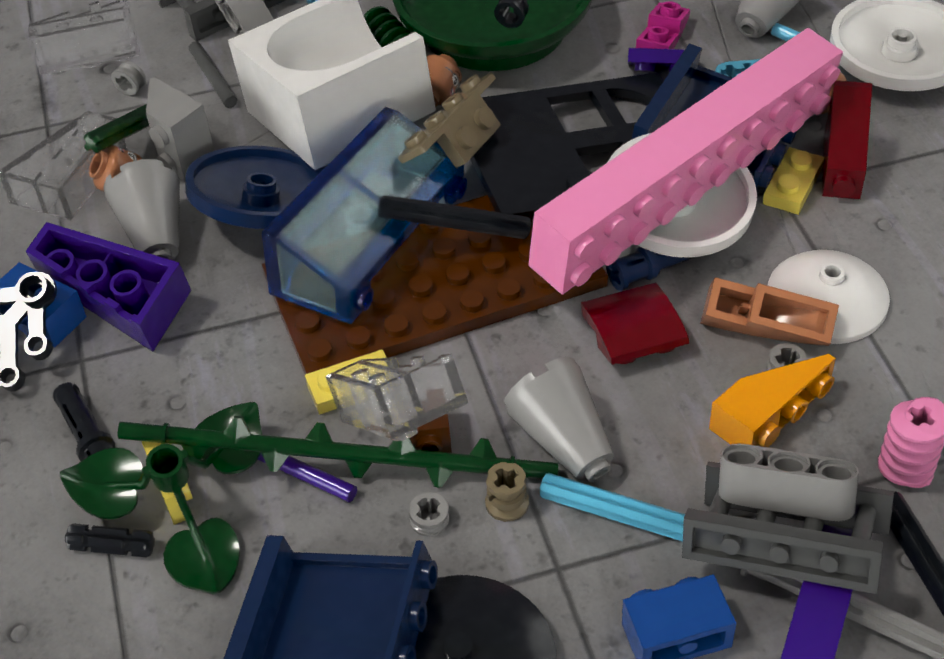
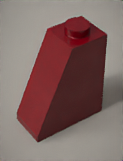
M835 81L833 83L824 132L823 157L825 158L823 163L822 196L849 199L861 198L867 169L872 83Z

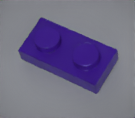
M628 48V66H635L634 71L655 72V67H669L670 73L684 50Z

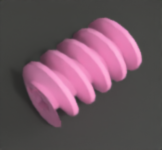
M925 396L901 402L893 408L887 425V432L884 435V442L881 446V453L878 457V468L882 475L890 482L910 488H922L931 484L944 448V403L937 398Z

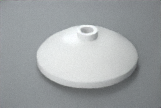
M812 250L787 258L774 269L767 285L838 304L839 308L831 344L855 342L874 333L884 322L889 309V290L880 274L861 259L834 250Z

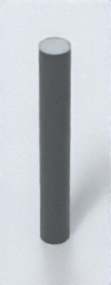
M197 41L192 42L189 45V51L225 107H234L237 103V98L202 45Z

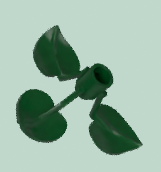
M248 402L225 408L204 419L195 429L224 431L234 416H242L251 434L262 435L258 405L256 402ZM162 444L149 452L146 458V466L143 467L139 458L131 451L124 448H109L96 452L78 464L60 471V478L71 499L85 512L101 519H117L130 514L138 503L137 490L146 489L151 479L159 490L167 493L173 492L190 530L177 532L167 542L163 553L165 568L170 577L183 587L214 595L222 592L235 576L240 559V545L234 529L221 518H210L197 526L182 491V488L189 479V470L186 463L202 469H206L213 464L218 472L231 475L246 471L257 462L261 452L208 448L201 459L188 455L186 450L180 451L174 445Z

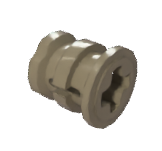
M500 462L488 470L485 504L488 513L493 518L503 522L514 521L521 518L527 512L529 496L526 491V473L522 467L515 463Z

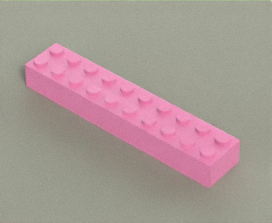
M806 28L534 212L528 266L562 295L575 285L579 287L586 283L593 272L603 265L609 266L614 263L621 252L631 245L642 243L649 232L660 224H668L677 212L687 205L693 206L703 194L712 187L721 186L730 174L739 169V167L746 168L762 151L774 148L780 139L790 131L792 133L798 131L804 122L814 114L820 115L831 101L829 94L833 83L840 74L838 66L843 51L810 28Z

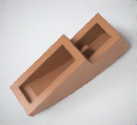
M715 277L708 289L700 324L768 339L829 346L839 305L760 283L754 288Z

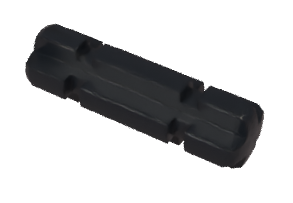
M73 523L68 526L67 533L65 534V543L70 550L86 551L88 547H91L90 552L127 555L128 551H132L131 556L149 557L155 545V538L153 537V532L149 530L134 529L133 533H129L128 528L93 525L92 529H89V525Z

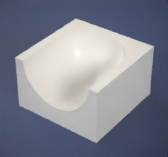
M317 0L228 40L247 111L314 170L436 111L424 38L414 32L381 47L365 21L358 0Z

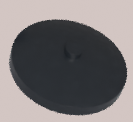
M453 575L437 578L435 588L430 589L426 602V626L422 632L418 633L415 645L416 659H557L554 638L544 616L527 597L514 588L486 577Z

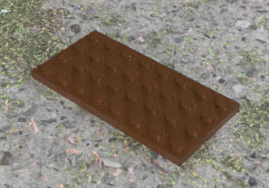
M488 195L455 205L495 212ZM531 219L530 234L525 239L400 221L261 264L265 279L304 374L383 349L386 357L390 358L608 286V275L603 267H600L592 273L586 283L579 287L575 285L562 295L529 267L533 219Z

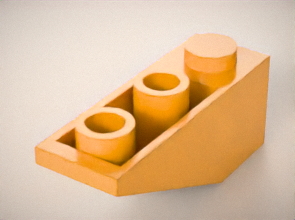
M825 354L740 378L712 402L709 429L730 445L749 444L770 447L787 423H796L805 413L809 403L816 397L822 399L830 391L835 381L832 373L836 358L830 354Z

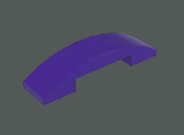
M824 524L822 529L824 532L847 536L852 535V529ZM803 581L781 659H835L853 590Z

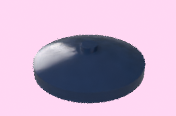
M235 146L215 150L194 160L187 168L185 177L186 196L197 210L217 221L245 228L285 229L302 226L325 216L333 208L336 199V179L326 166L314 170L294 151L277 147Z

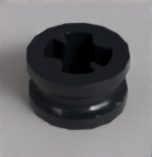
M499 0L494 10V16L501 25L507 28H517L522 25L529 11V4L527 0ZM510 7L514 9V13L509 12Z

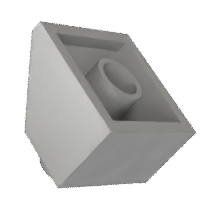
M154 76L149 79L146 116L150 126L149 135L155 144L158 155L156 159L163 161L164 167L171 169V166L174 167L179 179L185 182L186 171L190 164L200 156L214 151L204 105Z

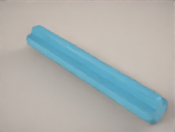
M552 473L545 474L541 482L540 496L544 499L683 542V521L685 516L683 513Z

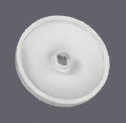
M856 0L844 7L835 17L830 34V43L843 51L839 65L851 75L866 83H872L874 86L898 91H924L944 86L943 4L933 0Z
M649 134L636 137L623 144L612 154L608 162ZM739 167V169L730 174L721 186L712 187L703 194L693 206L687 205L677 212L668 224H660L649 232L646 239L638 246L666 256L701 257L719 252L734 244L748 229L756 207V185L747 167Z

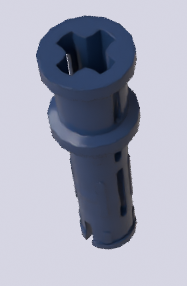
M638 247L635 253L621 258L618 257L614 263L606 266L610 282L615 289L623 291L628 288L630 283L644 278L646 280L655 279L659 275L660 270L695 257L666 256Z

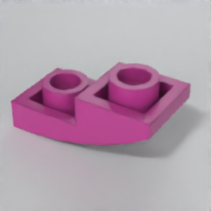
M659 2L649 13L647 28L637 38L636 48L674 49L686 26L691 9L683 8L676 2Z

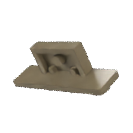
M491 72L481 78L475 74L459 86L462 92H457L442 103L444 110L434 113L424 121L423 125L426 129L424 131H417L404 142L407 148L397 157L401 164L425 153L436 141L456 168L466 164L501 126L493 111L481 97V94L496 79L494 74Z

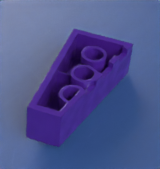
M49 222L44 224L26 250L37 271L46 273L51 278L77 290L81 303L85 308L152 352L192 291L179 262Z

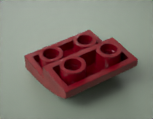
M656 282L581 302L582 316L595 331L598 348L611 365L628 364L634 362L639 357L654 353H668L676 347L689 344V336L679 315Z

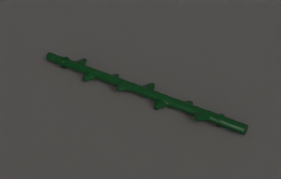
M234 416L224 431L170 426L169 423L153 425L120 421L117 432L118 439L161 443V445H181L188 452V455L201 459L208 448L261 452L269 471L278 472L288 456L292 455L345 460L354 478H362L372 463L426 468L434 487L442 488L453 471L488 474V470L500 462L519 465L526 473V478L543 479L547 473L558 475V463L515 459V456L510 458L496 457L487 438H480L468 455L416 450L407 432H399L389 447L333 442L325 423L320 422L315 424L305 439L251 434L242 416Z

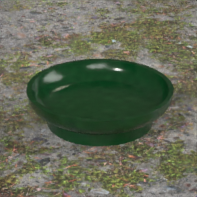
M393 0L401 22L411 33L416 32L424 38V43L428 45L433 53L436 55H448L456 61L457 66L477 71L517 69L543 59L553 52L563 38L574 30L588 12L592 0H527L529 11L522 25L517 28H507L501 25L494 16V10L499 0ZM510 7L509 12L514 13V9Z

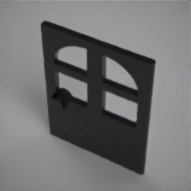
M659 73L482 97L493 111L501 126L470 160L495 212L526 216L534 219L535 211L592 174V172L587 171L579 156L616 151L623 144L632 140L636 122L626 123L611 97L629 98L648 105L664 82ZM591 99L607 126L566 133L551 105Z

